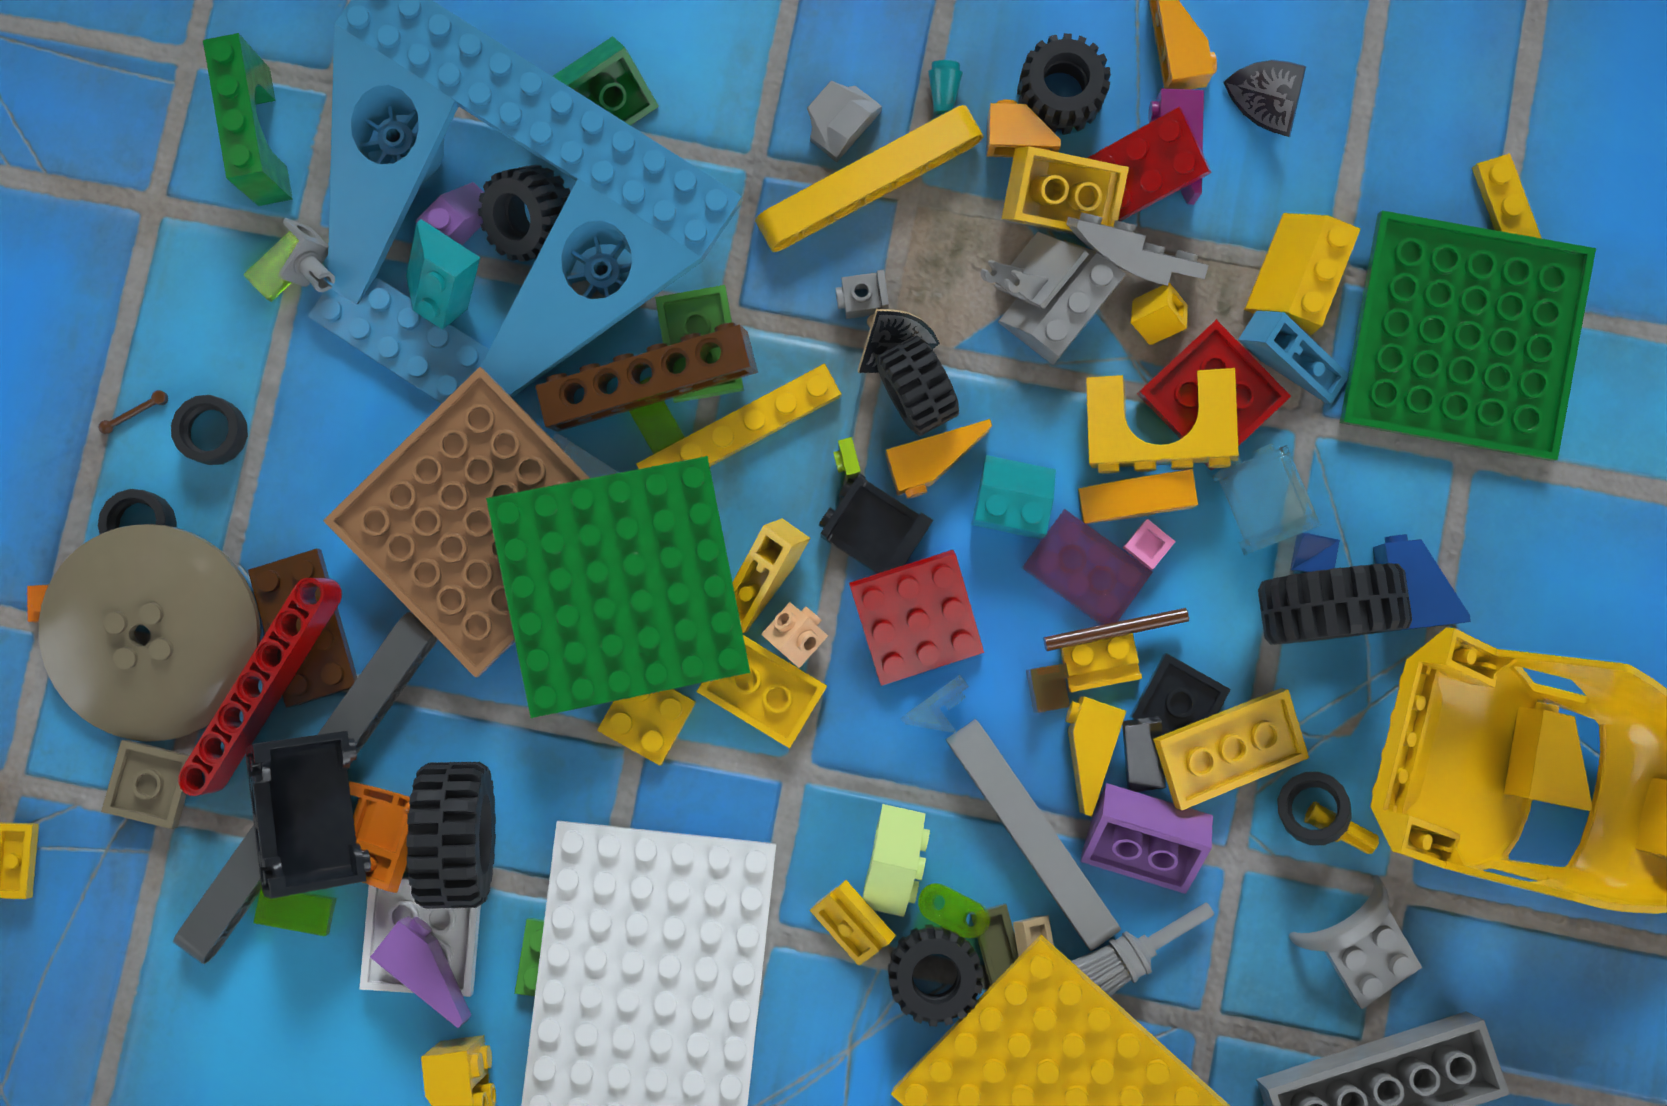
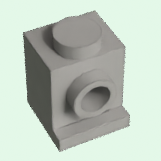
M877 270V273L841 277L842 287L835 288L838 309L845 308L846 319L870 316L875 314L876 309L889 308L884 270ZM867 289L868 294L865 297H858L855 294V290Z

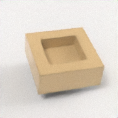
M1049 915L1013 922L1018 957L1040 935L1044 936L1054 945Z

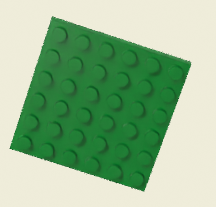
M1380 211L1376 219L1340 423L1541 460L1557 461L1596 248L1395 212Z
M708 456L486 498L530 718L750 673Z

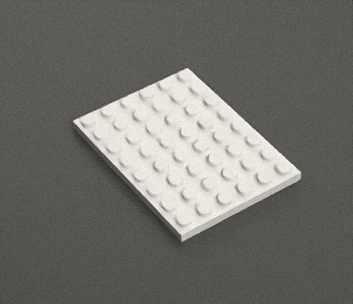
M559 820L556 822L521 1106H748L776 843Z

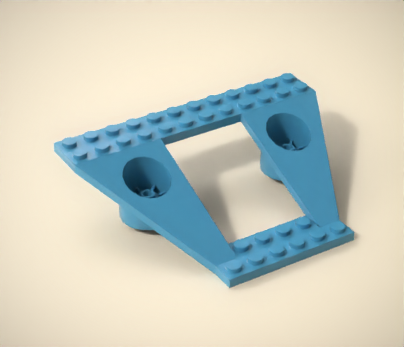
M351 0L334 23L328 271L335 276V283L327 281L332 288L323 292L307 316L441 404L479 367L483 368L513 398L703 262L742 204L743 198L735 191L432 0ZM458 107L576 181L490 349L451 324L443 330L413 311L409 297L376 277L421 183L426 182L440 166L444 156V136ZM396 115H409L404 123L397 121ZM390 118L389 123H386L382 128L379 126L384 120ZM418 122V125H419V130H418V132L412 133L411 130L413 129V127L415 126V124ZM373 131H377L378 140L369 142ZM382 150L383 154L377 162L370 160L369 152ZM392 158L396 161L395 163L389 162ZM613 244L616 247L611 255L601 252L600 245ZM596 248L597 254L589 259L582 256L587 249ZM626 249L631 254V263L619 265L617 259L622 251ZM576 260L585 264L584 273L571 275ZM629 272L627 280L622 282L620 273ZM588 281L590 286L582 296L573 290L572 283ZM596 290L606 297L591 299Z

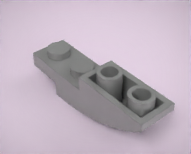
M1082 212L1080 219L1072 217L1067 219L1066 224L1089 249L1096 251L1126 272L1168 286L1172 272L1201 279L1206 277L1209 265L1197 262V254L1177 250L1176 256L1164 254L1166 247L1146 243V235L1136 233V225L1115 220L1113 227L1101 224L1103 217Z

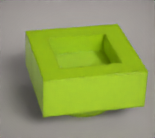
M849 437L838 440L839 451L833 452L838 473L845 471L847 480L849 478L855 479L861 474L853 439Z

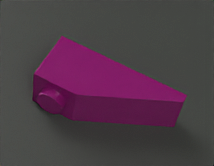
M1161 88L1156 100L1150 102L1149 123L1175 108L1181 107L1203 152L1204 90ZM1202 178L1180 189L1187 204L1194 205L1202 194Z

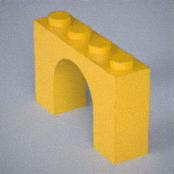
M1235 368L1197 370L1199 411L1195 425L1182 439L1165 445L1147 443L1139 439L1130 430L1126 420V396L1123 375L1086 377L1088 447L1091 468H1098V473L1110 474L1120 472V467L1134 466V471L1137 472L1157 470L1156 465L1171 464V469L1173 470L1193 469L1194 463H1209V468L1230 467L1231 461H1238L1239 458Z

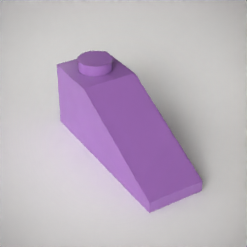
M410 916L399 920L370 958L457 1028L461 1027L471 1017V1013L438 939L430 933L432 928L418 917L412 919Z

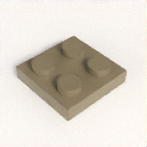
M121 740L101 812L169 829L178 828L187 796L180 789L178 775L190 755L130 740Z

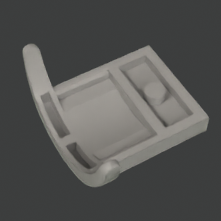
M1378 875L1372 877L1374 887L1368 900L1359 910L1344 921L1317 932H1292L1289 934L1290 940L1298 947L1325 952L1353 1001L1361 1009L1422 968L1388 909V891Z

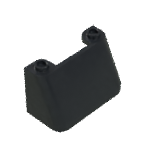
M348 731L256 743L246 747V764L256 849L264 897L272 899L366 881L365 873L371 871V861L368 850H362L360 844L356 843L347 769L350 768L351 761L357 759V750L354 738H348Z

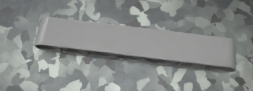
M974 719L945 739L1088 949L1093 951L1120 932L1121 928L980 723Z

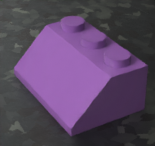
M1106 783L1092 815L1080 862L1186 894L1212 849L1213 815L1191 808L1181 811L1175 808L1174 803Z

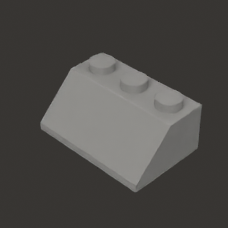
M1065 240L1063 242L1082 248L1089 255L1043 310L1017 298L998 321V323L1053 366L1126 275V273L1096 251Z

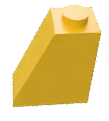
M1536 702L1535 708L1518 707L1504 794L1591 811L1592 801L1575 716L1559 713L1560 706Z

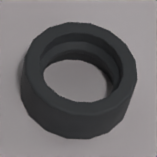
M199 395L185 401L176 410L171 422V438L176 448L187 458L206 465H221L234 459L243 450L248 437L247 422L242 412L232 403L212 395ZM207 410H216L226 416L229 431L225 441L218 448L204 451L193 444L191 428L195 419L201 413Z
M127 489L117 492L105 502L99 513L98 530L99 534L119 528L120 519L125 510L136 503L146 504L154 510L156 525L176 527L177 521L174 510L162 497L145 490Z
M1303 772L1292 777L1282 787L1277 799L1278 814L1286 831L1297 841L1308 845H1326L1338 840L1347 831L1352 818L1351 802L1343 785L1334 777L1321 772ZM1321 788L1328 791L1334 797L1337 803V814L1335 820L1328 827L1321 830H1310L1302 827L1295 820L1292 814V804L1295 797L1302 790Z

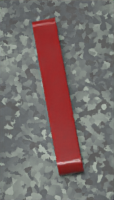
M304 578L295 585L180 770L178 783L180 789L185 794L198 796L218 792L227 785L245 756L246 747L252 745L338 607L342 598V590L335 580L330 578ZM319 587L320 598L317 602L315 598V591ZM298 618L301 622V629L299 632L296 628V622ZM279 649L282 653V659L280 662L277 658V653ZM260 680H261V682H262V692H261V693H260L259 688H258V683H259ZM240 711L243 714V722L240 721ZM221 742L224 745V752L221 750ZM202 773L205 775V783L202 779Z

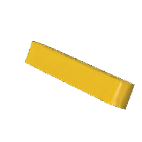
M958 106L760 213L755 218V222L771 251H781L976 146L983 139L984 135L967 106Z

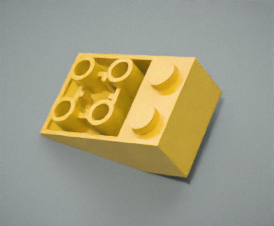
M484 1035L440 1041L421 1056L425 1097L431 1106L496 1105V1088L494 1083H489L488 1068L492 1066V1051L489 1045H485Z

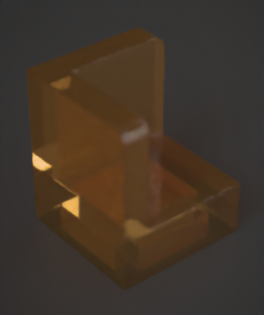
M1066 663L1026 670L1034 713L1069 707L1065 678H1069Z

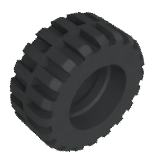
M1397 563L1333 568L1276 577L1262 581L1258 588L1264 638L1270 645L1402 630L1409 628L1413 620L1406 573Z
M430 762L417 771L409 801L407 868H409L408 879L412 898L415 899L414 902L426 909L477 908L486 902L487 895L490 892L495 858L496 814L491 772L481 762Z

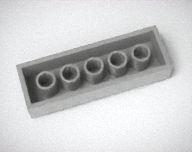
M1467 1011L1256 1079L1265 1106H1476L1510 1095L1485 1021Z

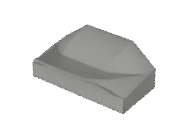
M831 80L807 107L812 125L810 141L837 163L882 112V106L858 87H847Z

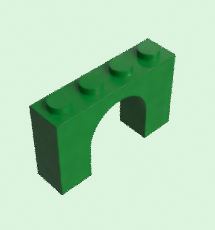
M239 33L203 40L226 178L258 206L293 200L287 166L270 149L262 132L256 111L257 104L276 101L270 68Z

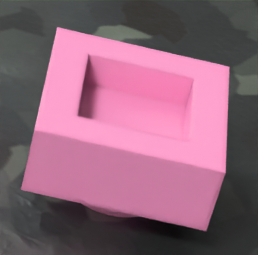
M1146 519L1123 546V549L1151 571L1176 541L1149 519Z

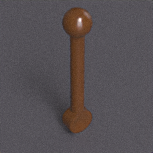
M161 390L153 392L151 399L111 421H101L98 426L99 431L103 434H110L115 426L155 404L165 405L168 401V395Z

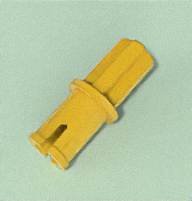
M1315 801L1309 806L1304 822L1323 829L1335 820L1337 813ZM1350 821L1347 831L1335 841L1339 842L1341 840L1366 854H1372L1378 847L1379 836Z

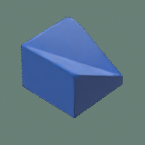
M1310 533L1297 535L1290 570L1307 573L1335 568L1340 540Z

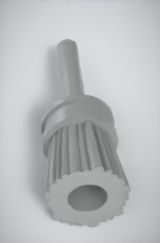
M1206 902L1149 937H1146L1144 934L1137 938L1125 931L1118 939L1110 940L1108 946L1071 962L1105 993L1111 996L1130 980L1135 983L1141 976L1152 973L1151 958L1157 955L1156 950L1214 916V912Z

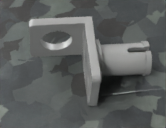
M285 218L283 224L295 235L299 242L280 270L279 276L283 280L304 287L311 283L318 292L328 291L332 286L324 278L326 277L331 283H335V276L322 264L328 256V245L311 227Z

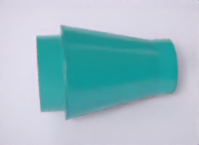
M933 61L932 69L928 71L933 100V113L943 115L954 109L963 72L960 71V63L957 61Z

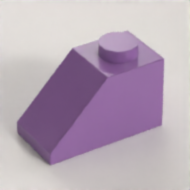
M472 182L442 194L415 222L417 223L422 219L460 245H463L481 227L480 224L483 223L482 217L478 215V208L482 207V203L479 202V196L484 191Z

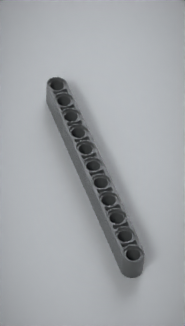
M407 612L399 619L318 735L348 731V738H354L357 754L438 640L414 614ZM254 825L173 939L175 945L202 964H206L217 954L262 890Z

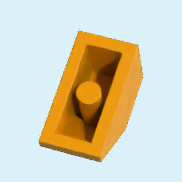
M1008 99L1000 100L997 103H990L987 116L986 157H1013L1015 148L1026 146L1059 152L1061 139L1026 104H1017L1016 101Z

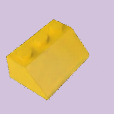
M1283 213L1244 310L1255 314L1256 311L1285 312L1304 332L1311 336L1323 326L1361 228L1328 215Z

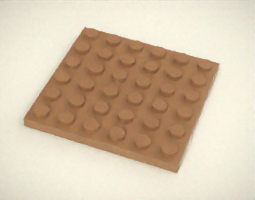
M479 367L323 521L461 664L477 678L515 642L486 498L589 479L590 477L483 368Z

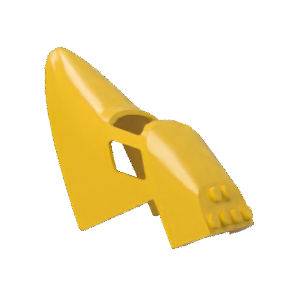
M1446 627L1406 659L1403 673L1399 679V690L1395 707L1390 716V727L1385 746L1382 749V760L1377 780L1373 786V797L1370 805L1392 852L1447 870L1601 909L1631 913H1667V688L1629 664L1497 649L1456 628ZM1523 668L1570 679L1585 695L1533 682ZM1536 702L1560 706V708L1594 719L1599 725L1600 757L1592 808L1589 812L1580 843L1569 863L1564 867L1516 861L1508 858V855L1521 837L1532 804L1531 799L1504 794L1518 707L1535 708ZM1495 869L1536 881L1527 882L1483 870Z

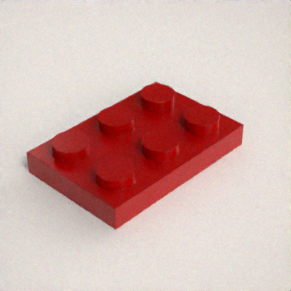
M1181 107L1175 108L1087 157L1092 160L1129 167L1118 221L1132 216L1212 173Z

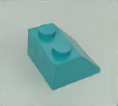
M422 219L416 224L406 279L413 311L443 330L468 310L480 257Z
M986 455L971 525L1042 539L1047 535L1054 500L1056 469Z

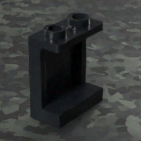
M859 474L855 481L851 478L846 481L838 494L843 500L836 510L832 508L827 510L819 526L823 528L820 533L821 538L878 574L905 565L933 520L922 512L919 515L868 482L865 476Z

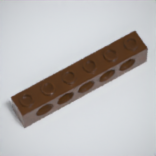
M724 323L714 328L715 332L706 335L691 333L681 337V342L669 346L667 343L654 344L646 348V353L636 356L633 353L621 354L614 357L612 363L602 366L599 363L588 364L580 367V372L567 376L565 373L551 375L546 378V383L536 385L545 427L559 432L756 374L758 369L748 331L740 324ZM713 348H720L721 355L718 361L708 364L707 355L709 351ZM680 358H686L685 369L679 374H674V363ZM646 368H651V379L647 383L641 384L640 375L642 371ZM613 378H617V389L613 393L608 394V382ZM580 388H584L583 400L575 404V392Z

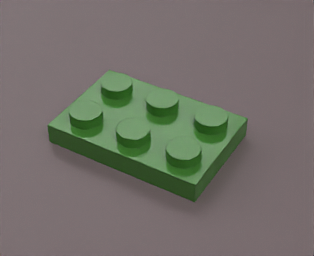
M725 285L655 297L662 340L668 346L681 342L680 338L691 333L706 335L715 332L714 328L716 326L732 322ZM713 348L709 351L707 355L708 364L718 361L721 355L720 348ZM680 358L674 363V374H679L685 369L686 358ZM742 378L684 394L674 397L673 402L678 403L744 391Z

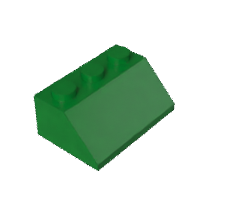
M613 36L553 75L557 80L630 126L659 107L628 51Z

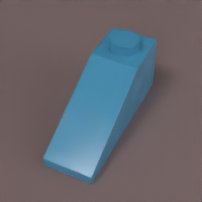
M1256 311L1238 339L1261 362L1326 404L1333 403L1348 379V373L1285 312Z

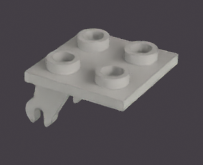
M1037 232L1011 265L989 260L988 264L992 268V272L989 273L988 270L981 269V277L989 283L995 282L994 286L998 290L1044 310L1089 254L1082 248Z

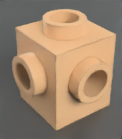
M791 602L787 604L761 634L798 668L806 662L828 637L818 627L822 620L806 606L800 611Z

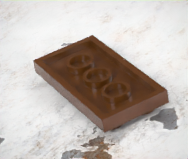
M316 548L248 570L265 633L291 591L301 579L329 578L322 550ZM319 587L315 591V598L317 602L320 598ZM338 607L282 696L286 708L295 707L349 690L358 677ZM299 618L296 622V628L298 632L301 629V622ZM280 649L277 653V658L279 662L282 659V653Z

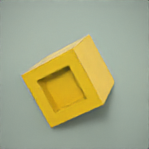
M1170 282L1168 286L1162 285L1132 301L1131 324L1149 345H1153L1187 329L1188 305Z

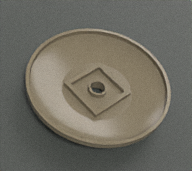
M156 524L131 525L104 532L90 539L70 554L52 577L45 592L40 610L38 630L40 651L47 674L53 686L69 707L93 726L115 736L137 741L175 739L208 726L259 645L261 637L260 619L253 593L246 579L230 558L215 545L194 533L176 527ZM139 625L146 626L150 631L151 638L146 645L139 643L135 638V630Z

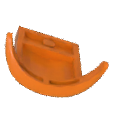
M349 781L350 795L359 797L353 815L356 843L360 844L362 850H368L371 861V871L365 873L366 881L362 883L388 892L397 893L407 865V820L410 810V797Z

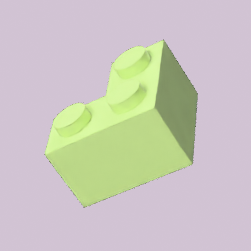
M882 804L862 896L873 910L904 917L908 902L915 904L919 881L914 880H922L926 858L919 857L920 851L926 852L930 830L924 829L926 813Z

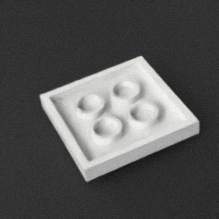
M402 877L397 893L388 892L369 885L359 990L413 993L370 958L399 920L410 916L412 919L414 917L422 919L432 928L430 933L438 939L462 995L465 997L472 996L474 993L481 905L477 908H423L414 902L415 899L412 898L408 877Z

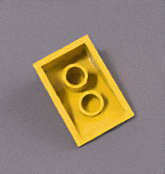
M1031 146L1015 148L1001 219L1073 232L1066 224L1068 217L1080 219L1082 212L1103 217L1101 224L1113 227L1115 220L1118 221L1129 167Z

